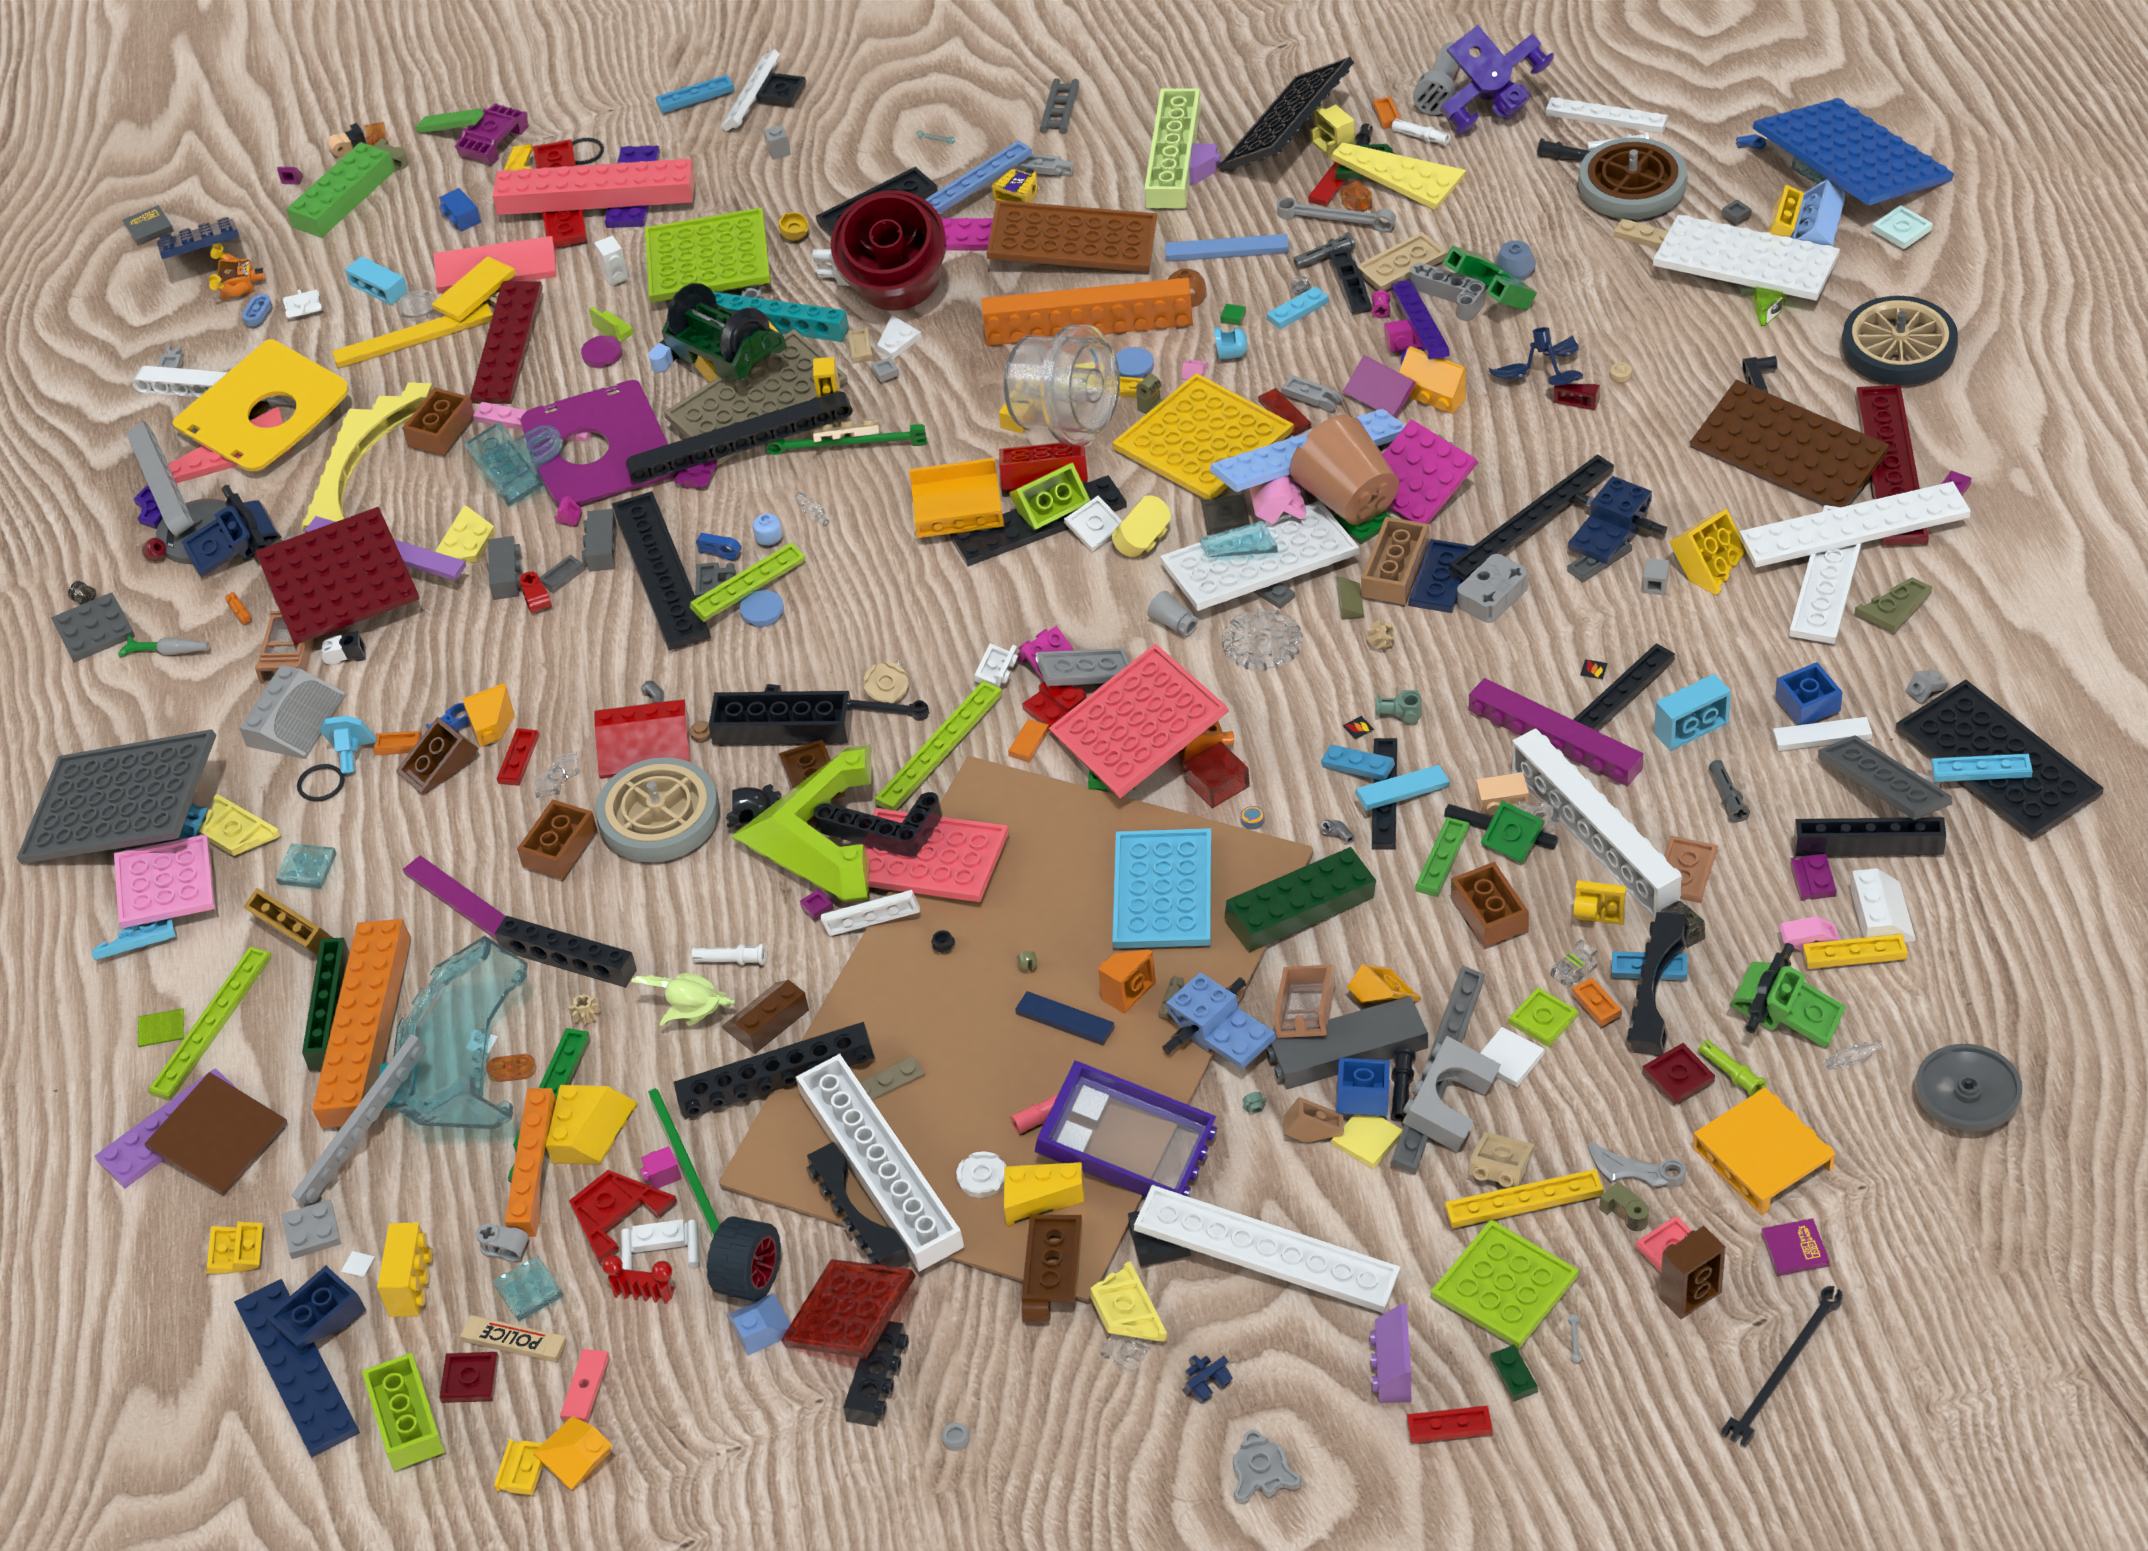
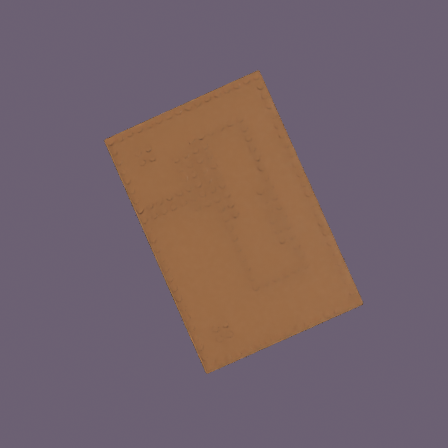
M967 757L940 802L942 817L1008 825L1009 834L981 901L974 902L914 893L920 905V912L868 926L801 1041L864 1022L875 1059L849 1067L859 1082L911 1056L915 1057L925 1076L874 1100L873 1103L961 1230L964 1248L946 1258L1023 1282L1030 1217L1014 1221V1225L1007 1227L1004 1212V1187L999 1193L991 1197H970L962 1192L957 1182L956 1171L959 1163L963 1159L965 1161L969 1158V1155L975 1152L986 1151L998 1155L999 1159L1004 1161L1006 1166L1062 1164L1034 1152L1037 1137L1043 1127L1042 1124L1018 1134L1012 1124L1011 1116L1031 1107L1034 1103L1038 1105L1058 1094L1074 1060L1189 1105L1215 1051L1212 1049L1205 1051L1193 1043L1191 1038L1176 1047L1169 1055L1163 1051L1162 1046L1171 1040V1036L1180 1029L1173 1018L1167 1020L1159 1017L1158 1011L1161 1004H1163L1162 1001L1167 988L1170 986V980L1173 976L1181 977L1184 979L1185 986L1201 972L1222 987L1227 988L1241 977L1245 980L1246 986L1237 992V1002L1239 1004L1268 945L1248 952L1224 918L1226 900L1307 866L1313 855V847L1127 797L1119 799L1115 794L1088 789L1085 786L975 757ZM1211 828V945L1113 948L1116 832ZM889 890L885 897L902 893V891ZM946 930L954 937L955 945L952 946L950 951L942 953L936 952L932 948L931 940L937 931ZM1150 950L1153 952L1156 983L1125 1014L1104 1002L1101 997L1098 968L1101 963L1108 960L1114 953ZM1025 951L1035 952L1037 958L1036 968L1032 971L1029 968L1027 971L1020 969L1016 958L1018 954ZM1026 991L1112 1021L1115 1028L1103 1046L1017 1015L1015 1008ZM798 1084L771 1091L720 1178V1187L844 1226L842 1216L834 1213L830 1205L831 1200L829 1197H823L818 1187L819 1182L817 1179L812 1180L806 1169L809 1166L807 1155L831 1143V1139L800 1095ZM1108 1098L1098 1121L1072 1112V1109L1066 1120L1093 1131L1083 1153L1151 1180L1179 1126L1112 1098ZM847 1165L849 1175L846 1184V1194L851 1203L869 1220L889 1227ZM1083 1172L1084 1202L1054 1212L1051 1209L1038 1213V1215H1082L1075 1299L1090 1302L1092 1301L1089 1296L1090 1288L1102 1281L1129 1227L1128 1213L1137 1211L1143 1195ZM1051 1236L1048 1240L1055 1242L1061 1237ZM1052 1256L1049 1257L1046 1261L1053 1263L1056 1262L1059 1258Z

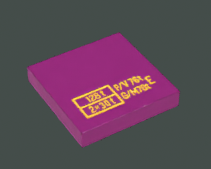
M1813 1218L1762 1228L1761 1234L1777 1276L1829 1266V1258Z

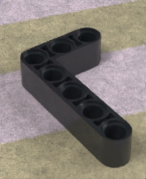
M934 792L921 794L902 823L829 803L820 804L814 809V816L820 833L906 857L915 856L920 852L943 815L938 795Z

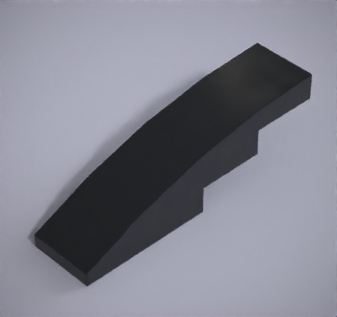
M1346 248L1329 252V259L1336 279L1351 313L1371 310L1372 305L1362 274L1359 273L1355 260L1353 261L1350 249Z

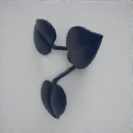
M1540 327L1532 331L1534 342L1530 343L1531 349L1527 364L1515 363L1497 369L1489 368V372L1500 379H1514L1527 374V369L1531 368L1534 349L1536 348L1543 355L1550 356L1556 375L1548 378L1549 384L1565 385L1584 378L1583 374L1576 370H1568L1563 373L1558 370L1554 355L1565 356L1575 353L1579 350V345L1576 343L1573 335H1571L1569 338L1552 346L1550 329L1548 327Z

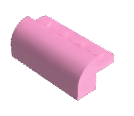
M1291 475L1249 488L1255 516L1272 524H1275L1283 511L1301 520L1307 514L1300 485L1293 480Z

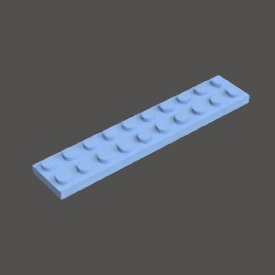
M1378 409L1356 417L1363 424L1376 446L1393 441L1406 426L1384 409ZM1308 433L1222 459L1210 464V472L1235 492L1290 475L1292 456L1296 448H1301L1308 440L1306 437Z

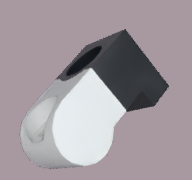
M358 631L327 639L322 644V660L327 664L335 665L342 660L356 658L357 662L366 660V645Z

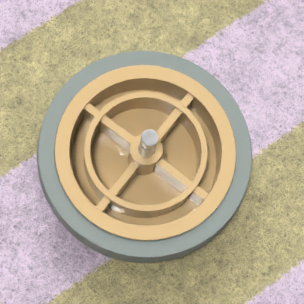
M676 758L644 760L621 770L603 787L596 804L597 824L606 844L614 852L625 858L639 862L672 860L693 851L711 835L719 818L718 793L710 776L702 768L691 762Z

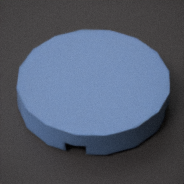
M1139 347L1120 350L1112 359L1113 372L1117 373L1120 377L1142 379L1145 374H1150L1154 368L1153 355L1148 350Z
M755 591L745 597L740 604V614L743 621L747 624L751 623L756 627L769 626L777 622L779 616L784 613L783 600L779 594L773 591Z

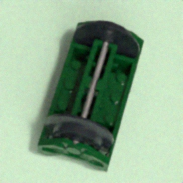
M702 283L688 284L674 295L669 304L667 320L661 331L666 345L680 358L690 363H695L698 355L713 362L717 376L728 381L742 380L749 374L750 369L757 362L768 357L772 352L781 353L787 349L783 334L770 329L769 321L763 312L750 307L734 312L718 305L712 290Z

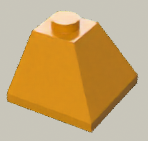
M505 683L462 699L471 730L480 747L500 740L515 717Z
M1362 963L1347 985V988L1353 993V998L1361 1004H1384L1411 996L1413 1002L1421 1000V997L1400 976L1387 967Z
M571 1416L533 1454L572 1491L610 1454L612 1444L594 1426Z

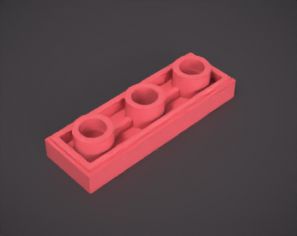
M583 1348L560 1413L561 1421H567L571 1416H574L586 1423L588 1422L609 1360L608 1352Z

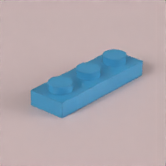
M1332 744L1321 760L1323 768L1381 781L1387 779L1395 765L1394 759L1391 757Z
M1612 951V978L1643 979L1641 978V966L1647 960L1645 952ZM1679 953L1668 964L1660 979L1687 980L1688 954Z

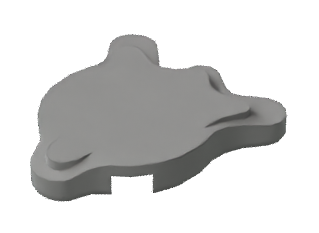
M1250 1430L1245 1433L1239 1451L1233 1456L1234 1474L1238 1480L1234 1491L1235 1501L1246 1503L1257 1489L1262 1490L1266 1497H1272L1281 1488L1299 1489L1301 1477L1289 1468L1284 1449L1279 1444L1277 1446L1268 1442V1438L1263 1437L1257 1430Z

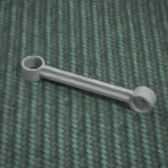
M1291 197L1281 198L1277 202V213L1281 219H1292L1299 215L1371 224L1380 232L1391 231L1396 221L1395 214L1389 209H1380L1375 214L1297 204V201ZM1379 218H1385L1390 223L1382 222Z

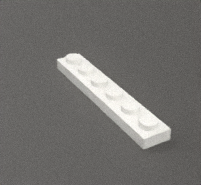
M775 49L762 56L721 125L726 132L732 128L736 129L742 124V118L750 110L748 107L756 100V94L759 92L770 70L777 64L776 60L780 54Z
M1551 97L1546 108V116L1662 134L1668 120V115L1553 97Z

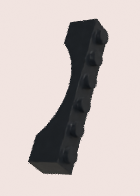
M1656 912L1655 921L1650 923L1651 941L1647 942L1645 947L1647 960L1641 966V978L1643 979L1642 984L1637 986L1636 998L1638 1003L1632 1009V1021L1634 1023L1633 1027L1628 1029L1627 1041L1631 1043L1634 1053L1662 1055L1665 1051L1668 1032L1665 1021L1656 1007L1657 987L1668 964L1685 949L1689 924L1686 914Z
M834 1141L808 1154L809 1166L806 1169L812 1180L817 1179L821 1194L824 1198L829 1197L834 1213L842 1216V1223L848 1233L852 1232L855 1235L854 1241L860 1251L865 1250L867 1253L866 1258L871 1268H877L880 1274L884 1276L908 1263L907 1248L896 1231L869 1220L851 1203L846 1194V1184L849 1175L846 1159Z

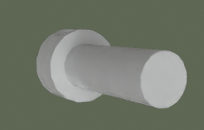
M1454 42L1442 45L1432 70L1420 77L1413 92V100L1416 106L1427 114H1442L1440 111L1441 105L1456 93L1453 78L1459 65L1447 53V48L1453 45Z

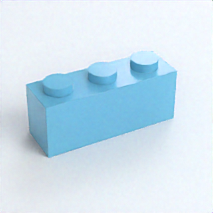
M362 256L344 269L349 285L389 305L394 304L408 293L405 284L406 280L401 274H397Z

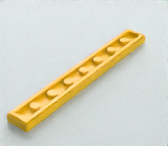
M488 303L478 306L461 322L449 316H444L333 350L332 354L337 368H341L491 322L493 314Z

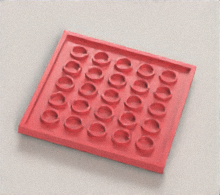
M1155 643L1049 727V730L1120 799L1215 722L1220 720L1229 712V709Z

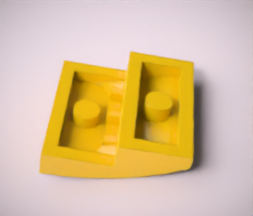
M237 1221V1227L211 1226L206 1274L237 1273L259 1268L263 1223Z

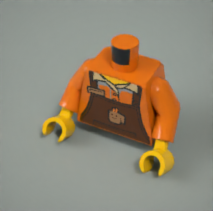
M213 244L210 252L211 257L214 259L222 258V260H219L218 275H210L208 282L210 283L209 287L211 290H218L219 288L222 299L252 293L255 281L265 280L264 268L253 269L251 260L239 259L227 252L223 253V246L221 244Z

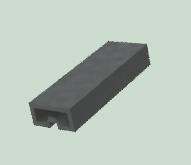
M1411 996L1329 1019L1327 1035L1277 1038L1276 1035V1039L1269 1045V1048H1266L1269 1062H1274L1276 1066L1274 1071L1278 1082L1282 1081L1285 1089L1288 1090L1338 1075L1339 1058L1393 1059L1394 1051L1399 1048H1408L1414 1052L1427 1049L1428 1032Z

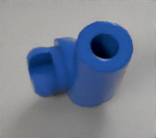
M1754 134L1736 137L1737 147L1749 146L1756 150H1761L1766 146V139Z

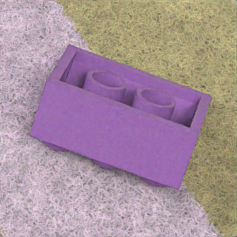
M1404 1303L1375 1319V1330L1370 1331L1371 1347H1376V1353H1371L1372 1370H1377L1378 1376H1372L1373 1393H1379V1403L1412 1402L1407 1303Z

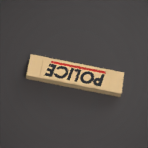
M472 1315L469 1316L460 1335L462 1342L556 1363L567 1343L566 1336Z

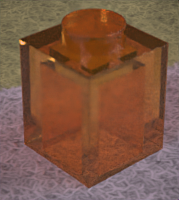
M1356 180L1341 188L1342 204L1348 210L1365 212L1372 208V192L1360 181Z

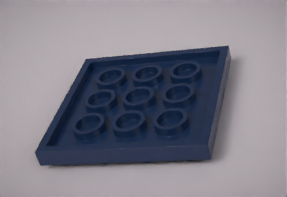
M223 217L218 219V223L210 225L207 222L198 225V229L191 230L186 228L180 230L179 234L174 236L171 234L160 236V240H157V245L162 260L240 237L233 218Z

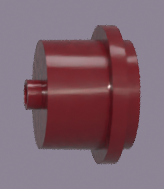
M896 190L876 192L857 200L843 212L836 222L831 236V254L836 269L844 281L856 289L861 297L872 306L890 311L914 307L926 300L939 283L941 264L947 247L946 232L937 210L920 196Z

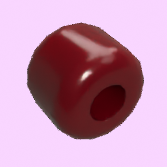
M151 538L142 546V554L150 561H157L166 553V545L159 538Z

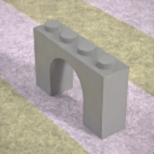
M1446 1036L1442 1044L1437 1042L1431 1056L1434 1057L1433 1062L1428 1061L1421 1074L1425 1078L1423 1081L1419 1079L1412 1091L1416 1096L1414 1100L1408 1099L1403 1109L1406 1116L1402 1123L1457 1152L1474 1120L1444 1104L1437 1094L1436 1083L1445 1080L1456 1081L1485 1096L1501 1064Z

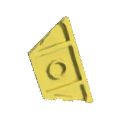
M463 506L435 552L464 560L465 563L478 562L488 546V539H492L496 533L495 528L468 506Z
M219 794L214 796L213 800L215 803L213 808L208 810L206 820L202 823L199 830L200 835L207 834L210 843L232 856L281 836L279 829Z
M1131 1261L1126 1262L1123 1269L1118 1273L1112 1272L1106 1276L1104 1281L1098 1282L1090 1288L1089 1296L1108 1333L1162 1342L1166 1341L1167 1332Z

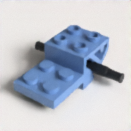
M1200 972L1166 1002L1168 1013L1179 1025L1180 1029L1171 1036L1172 1039L1162 1046V1049L1169 1055L1176 1047L1191 1038L1193 1043L1205 1051L1212 1049L1243 1070L1276 1039V1034L1273 1030L1239 1009L1237 992L1246 986L1243 978L1239 977L1231 986L1224 988Z

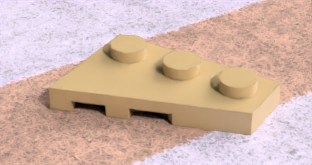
M874 419L862 420L860 424H854L853 421H843L841 425L833 426L832 423L815 429L813 433L814 442L821 441L823 436L840 439L845 437V434H849L851 437L878 434L881 431L880 422H875Z

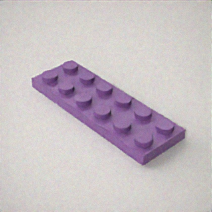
M216 1068L210 1071L212 1074L216 1075L225 1082L234 1086ZM205 1076L94 1156L96 1161L124 1189L164 1161L163 1158L148 1150L144 1143Z

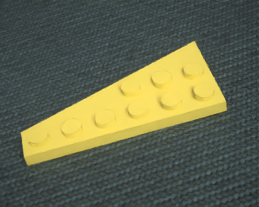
M1343 142L1332 153L1331 160L1433 210H1436L1466 174L1464 169Z

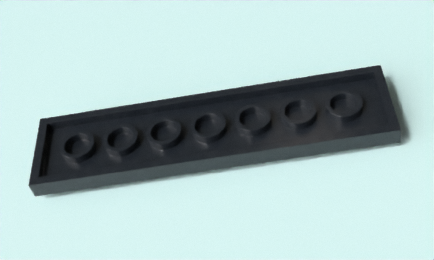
M1109 475L1083 484L1090 501L1099 496L1113 512L1127 508L1125 498ZM1015 509L1002 514L1004 522L1002 527L950 534V539L968 567L1070 529L1064 523V519L1076 510L1034 530Z

